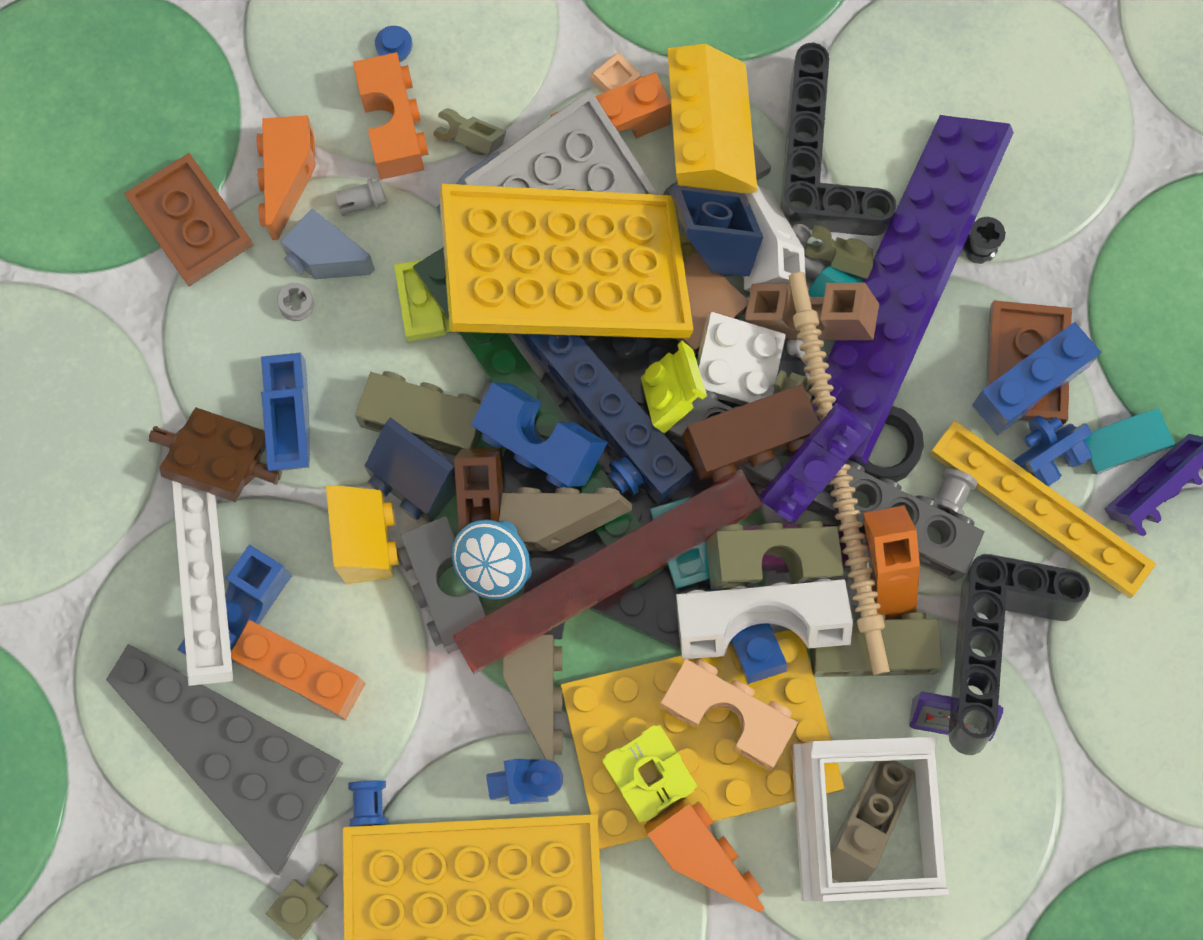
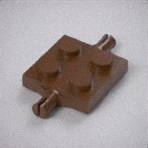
M195 407L184 427L177 433L154 426L149 434V442L169 448L167 456L159 467L161 477L233 502L237 501L243 488L255 477L274 485L278 484V480L280 481L282 471L269 472L267 464L261 463V456L266 448L265 432L262 429Z

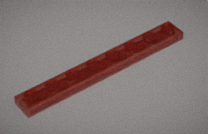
M740 470L734 476L720 481L457 632L452 637L471 671L475 674L706 541L718 531L719 527L735 524L762 508L763 504L742 470Z

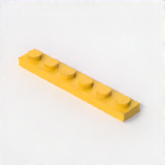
M955 420L929 454L945 467L957 469L971 475L978 482L977 490L1129 599L1136 594L1156 565L1154 561Z

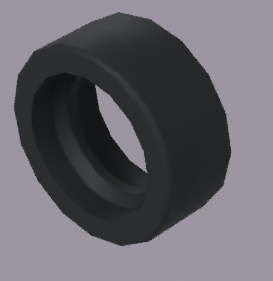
M892 406L885 424L894 426L903 433L907 442L905 457L900 463L892 467H881L872 464L869 460L866 465H860L865 468V473L877 479L888 478L898 482L906 478L919 462L924 448L923 432L916 419L904 409Z

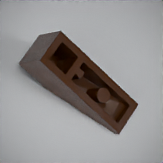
M502 448L461 449L454 458L459 532L475 521L493 520L499 522L502 493H504Z

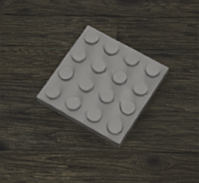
M591 90L581 95L461 180L464 185L659 195Z

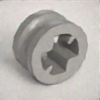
M290 283L279 291L277 303L282 315L286 319L301 321L312 313L314 300L310 290L305 285ZM298 294L300 299L306 298L305 301L301 302V309L293 310L292 305L285 306V304L291 302V296Z

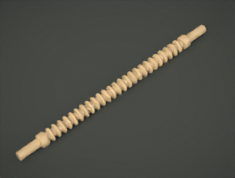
M796 272L788 276L796 310L793 322L795 329L800 330L797 339L803 341V344L799 346L800 351L805 352L801 360L808 364L804 368V372L810 374L806 382L812 385L808 393L815 397L811 405L817 407L815 414L819 418L820 423L833 408L832 403L836 401V398L830 396V392L834 387L827 383L831 379V375L825 373L829 365L823 362L826 353L820 350L824 342L818 340V337L822 334L821 330L816 329V326L819 325L818 313L812 310L804 272ZM845 464L828 483L834 487L830 495L836 497V502L832 506L839 510L835 518L836 520H841L838 531L844 533V536L840 538V542L846 544V548L842 550V553L849 557V560L845 561V565L851 567V572L847 576L853 578L854 583L850 585V588L856 590V595L852 597V600L859 603V607L855 608V612L861 615V618L857 620L860 633L865 634L873 675L890 672L881 632L885 628L883 616L877 614V609L881 605L874 602V598L878 596V593L872 591V586L876 582L869 578V574L873 573V569L867 568V563L871 559L864 555V551L868 549V546L862 544V539L866 536L864 533L859 532V528L863 526V523L857 521V516L861 512L854 508L858 500L852 498V493L856 489L849 485V482L853 480L851 475H847V471L851 466Z

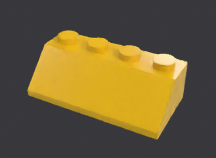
M707 44L667 48L678 185L745 194L758 192L746 63Z

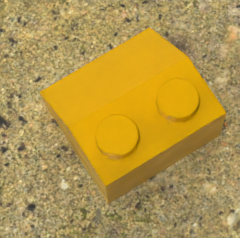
M337 485L326 486L333 564L345 584L394 578L393 566L400 565L397 541H390L389 526H395L393 503L386 502L381 490Z

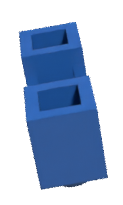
M1074 322L983 389L972 406L998 436L1025 416L1056 388L1058 390L1088 369L1101 354V351L1079 325Z
M492 382L471 426L483 433L481 438L492 446L508 448L515 453L513 458L520 464L533 469L538 467L548 473L546 479L560 488L585 486L608 442L575 422H558L551 436L546 441H543L538 436L534 424L536 414L542 402L511 383Z
M250 544L226 577L229 583L225 600L231 651L248 621L251 620L260 624L292 577L282 564ZM185 638L177 649L184 655H186Z

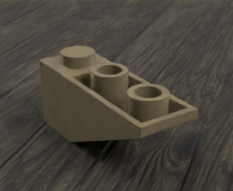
M522 487L517 489V493H502L499 521L506 520L515 525L518 536L524 542L527 551L550 552L631 511L632 504L619 494L618 490L612 488H596L594 493H580L577 489L562 487L556 488L555 493H541L539 489Z
M503 635L504 681L545 760L555 762L554 755H562L563 753L562 729H554V713H562L563 705L562 688H554V671H562V646H554L553 635Z
M895 760L874 762L831 845L830 855L833 879L838 882L867 881L873 874L915 780V771Z

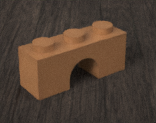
M789 283L752 284L745 321L786 334L785 340H797L800 330H796L794 327L793 316L796 314ZM826 283L824 297H810L812 310L817 311L819 317V325L816 326V329L822 332L818 340L874 339L879 302L866 283Z

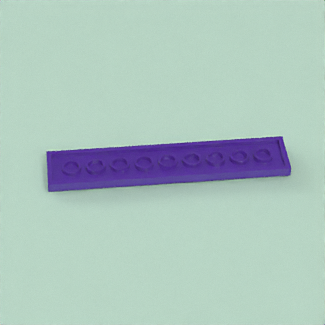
M939 115L875 254L873 267L868 279L864 278L863 283H866L879 302L874 339L836 340L826 361L829 367L825 370V373L831 375V379L827 383L834 387L830 392V396L836 398L832 406L836 403L840 404L870 424L872 430L848 460L864 465L868 462L1014 134L1010 123Z

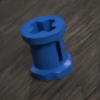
M374 780L348 783V790L353 791V818L349 819V826L387 824V817L383 816L382 790L386 788V781Z

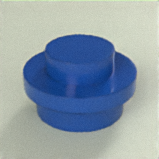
M400 26L385 27L379 31L375 38V48L378 55L382 56L397 52L399 62L408 57L413 47L410 33Z
M626 457L619 461H611L609 467L612 472L607 476L621 494L626 491L632 496L639 492L638 487L644 483L643 477L637 468Z

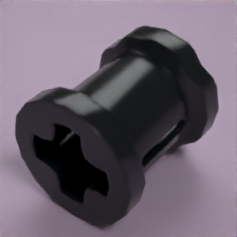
M981 217L976 220L963 246L967 258L978 264L993 260L998 252V248L1005 240L1006 232L1004 226L993 217ZM984 238L987 240V242L984 243L981 241V239Z

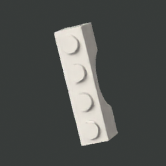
M818 579L810 583L799 584L781 582L765 587L747 588L737 586L729 590L710 592L694 590L687 594H676L682 660L724 656L728 644L737 633L749 626L762 623L777 624L792 630L803 640L808 648L850 645L853 621L845 579Z

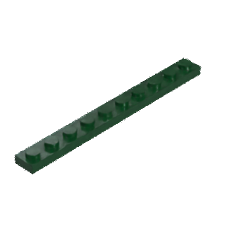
M441 248L415 264L413 269L449 321L444 248ZM456 332L491 383H511L542 402L536 414L534 424L538 436L543 441H546L551 436L558 422H569L507 333ZM598 462L585 486L569 487L579 490L580 493H594L596 488L616 489ZM632 511L593 530L634 589L668 567V562Z

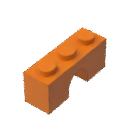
M397 52L354 61L353 66L365 113L384 110L393 114L391 120L385 125L368 129L380 180L423 171L424 165L421 156L429 155L424 132L416 134L414 122H419L421 119L416 98L408 100L406 89L413 88L408 65L400 66Z
M656 72L595 96L618 132L632 130L635 138H639L670 125L671 101Z
M251 620L248 621L231 651V659L238 665L273 683L276 682L290 689L313 704L344 720L347 719L366 684L358 675Z

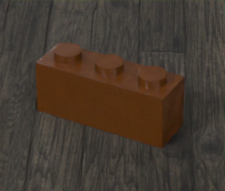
M800 384L690 424L686 427L682 438L700 481L712 477L714 482H719L737 474L736 468L751 463L752 468L763 466L775 460V453L786 449L789 450L790 454H794L819 425V422L804 386Z

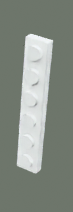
M172 481L188 684L191 686L233 681L216 498L213 494Z

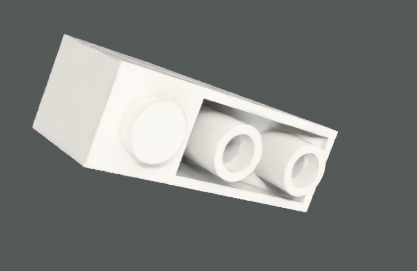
M758 185V192L745 194L763 235L750 276H743L744 290L749 292L752 284L789 283L790 285L789 275L796 272H804L805 274L803 246L772 192Z

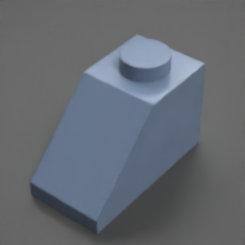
M311 209L280 241L287 255L284 258L286 263L297 273L302 274L306 271L314 279L370 275L375 270L370 254L314 209Z

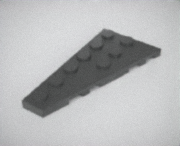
M127 644L106 681L276 875H280L343 762L202 684L189 686L188 676Z

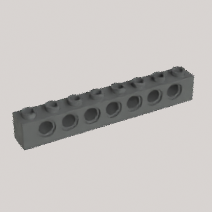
M706 389L707 397L703 400L699 397L692 402L694 408L672 426L666 434L667 439L673 445L686 451L688 450L683 441L682 434L688 425L734 409L719 402V397ZM788 449L774 454L775 460L763 466L752 468L751 463L737 467V474L735 475L765 489L782 469L779 457H792L794 454H790ZM851 460L846 461L845 464L851 466L847 471V475L853 477V480L849 482L850 487H854L856 491L864 493L869 500L868 508H862L857 504L854 505L855 510L861 512L857 516V521L863 523V526L859 528L860 533L865 534L863 513L904 505L917 531L920 565L952 581L967 575L985 531L975 527V522L969 517L958 513L951 515L938 509V504L932 499L920 495L914 497L901 491L902 487L897 482L888 478L877 479L865 473V468ZM834 487L832 490L823 489L806 509L837 525H841V520H836L835 518L839 510L832 506L836 502V497L830 495ZM928 526L934 527L940 532L941 544H936L929 539L927 535Z

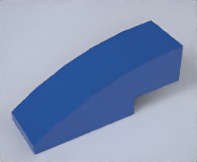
M301 352L262 356L264 392H261L268 471L310 468V424L306 360Z

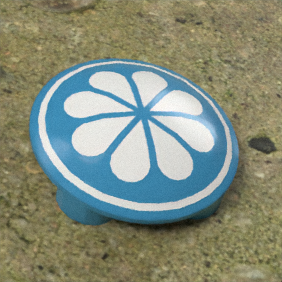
M493 520L475 521L464 527L455 538L452 548L454 569L462 583L477 595L488 599H505L517 593L531 577L532 570L527 548L518 536L515 525L506 520L499 522Z

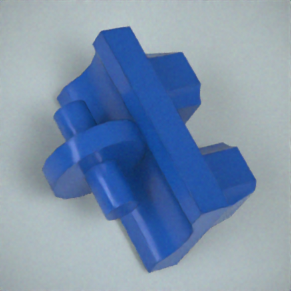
M1037 415L1029 420L1028 425L1031 433L1023 438L1026 446L1031 449L1012 461L1045 485L1050 486L1062 476L1053 461L1055 458L1062 455L1068 467L1079 466L1092 458L1089 446L1085 440L1092 432L1087 424H1082L1079 427L1067 424L1062 427V422L1058 417H1054L1047 422L1043 417Z
M551 760L504 761V771L488 773L486 775L490 800L506 798L509 799L510 804L548 802V797L555 795L563 784L562 770L557 763Z

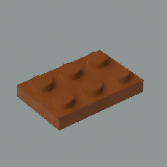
M190 153L124 193L188 287L254 245L251 238Z
M993 300L990 305L986 387L1070 326L1072 322V308ZM1069 383L1059 390L1056 388L1019 420L1029 421L1038 415L1047 422L1054 417H1058L1062 424H1065L1068 421Z

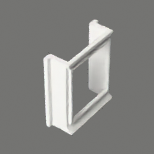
M938 736L812 741L803 744H791L802 901L827 902L949 895V888H946L935 758ZM914 760L923 878L832 883L824 763Z

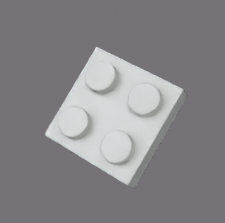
M710 312L706 317L697 357V364L705 389L717 395L721 400L742 406L773 395V385L777 378L786 334Z

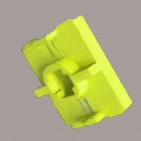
M660 724L642 732L643 735L620 749L616 748L605 755L606 758L602 759L603 764L639 823L642 821L647 822L658 815L657 812L678 799L687 797L695 792L694 789L698 787ZM651 760L662 779L648 787L637 768ZM662 788H663L664 791L666 792V794H667V796L669 797V799L666 797V795H665V793L663 792ZM656 792L659 793L660 797H661L662 800H663V803H662L661 799L659 798V796H658V794H657Z

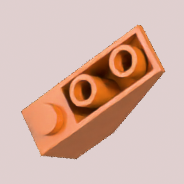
M308 115L262 118L263 133H257L256 136L258 154L260 157L263 156L264 168H258L257 171L259 189L261 192L264 191L265 203L259 204L258 207L259 221L261 227H267L272 240L279 239L316 167L315 136Z
M905 506L863 513L866 544L868 546L867 553L871 559L869 561V568L873 569L870 579L876 582L872 586V591L878 593V596L874 598V602L881 605L877 609V613L885 614V620L901 617L902 614L916 613L920 571L917 531Z
M686 797L681 798L644 825L647 835L672 870L759 913L765 909L758 898L764 891L749 870L741 875L733 863L739 856L724 836L719 840H716L708 827L714 821L699 801L692 806Z

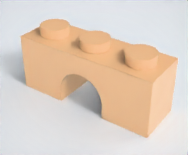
M685 659L660 704V709L694 729L697 728L703 716L712 709L725 708L732 711L738 717L741 724V735L733 751L770 772L798 722L790 718L792 712L777 702L770 701L766 705L753 697L755 691L740 681L733 680L729 684L716 676L718 670L703 660L696 659L693 663Z

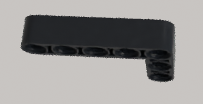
M814 42L806 43L800 46L796 52L791 74L780 208L791 227L796 224H803L810 230L814 226H823L830 232L867 236L881 235L887 230L896 210V200L890 192L881 188L820 183L829 53L821 44ZM803 65H814L817 69L810 70ZM809 98L812 99L815 103L807 104L802 102L800 99ZM807 132L812 135V138H801L797 133ZM803 166L810 172L802 174L798 173L794 168ZM801 201L808 208L797 209L792 206L791 202ZM840 205L846 212H834L829 206ZM868 209H879L883 212L884 216H873Z
M982 554L973 560L961 586L948 731L949 741L952 747L959 753L964 755L980 753L990 740L997 726L1005 611L1057 621L1073 619L1088 598L1091 590L1088 580L1080 572L993 554ZM979 577L986 578L990 583L982 581ZM1020 585L1028 587L1031 591L1022 588ZM1061 592L1070 596L1071 599L1062 595ZM975 612L984 614L988 619L980 618ZM972 649L980 650L986 657L977 655ZM968 686L977 687L983 695L973 693ZM964 724L975 726L980 734L970 732Z

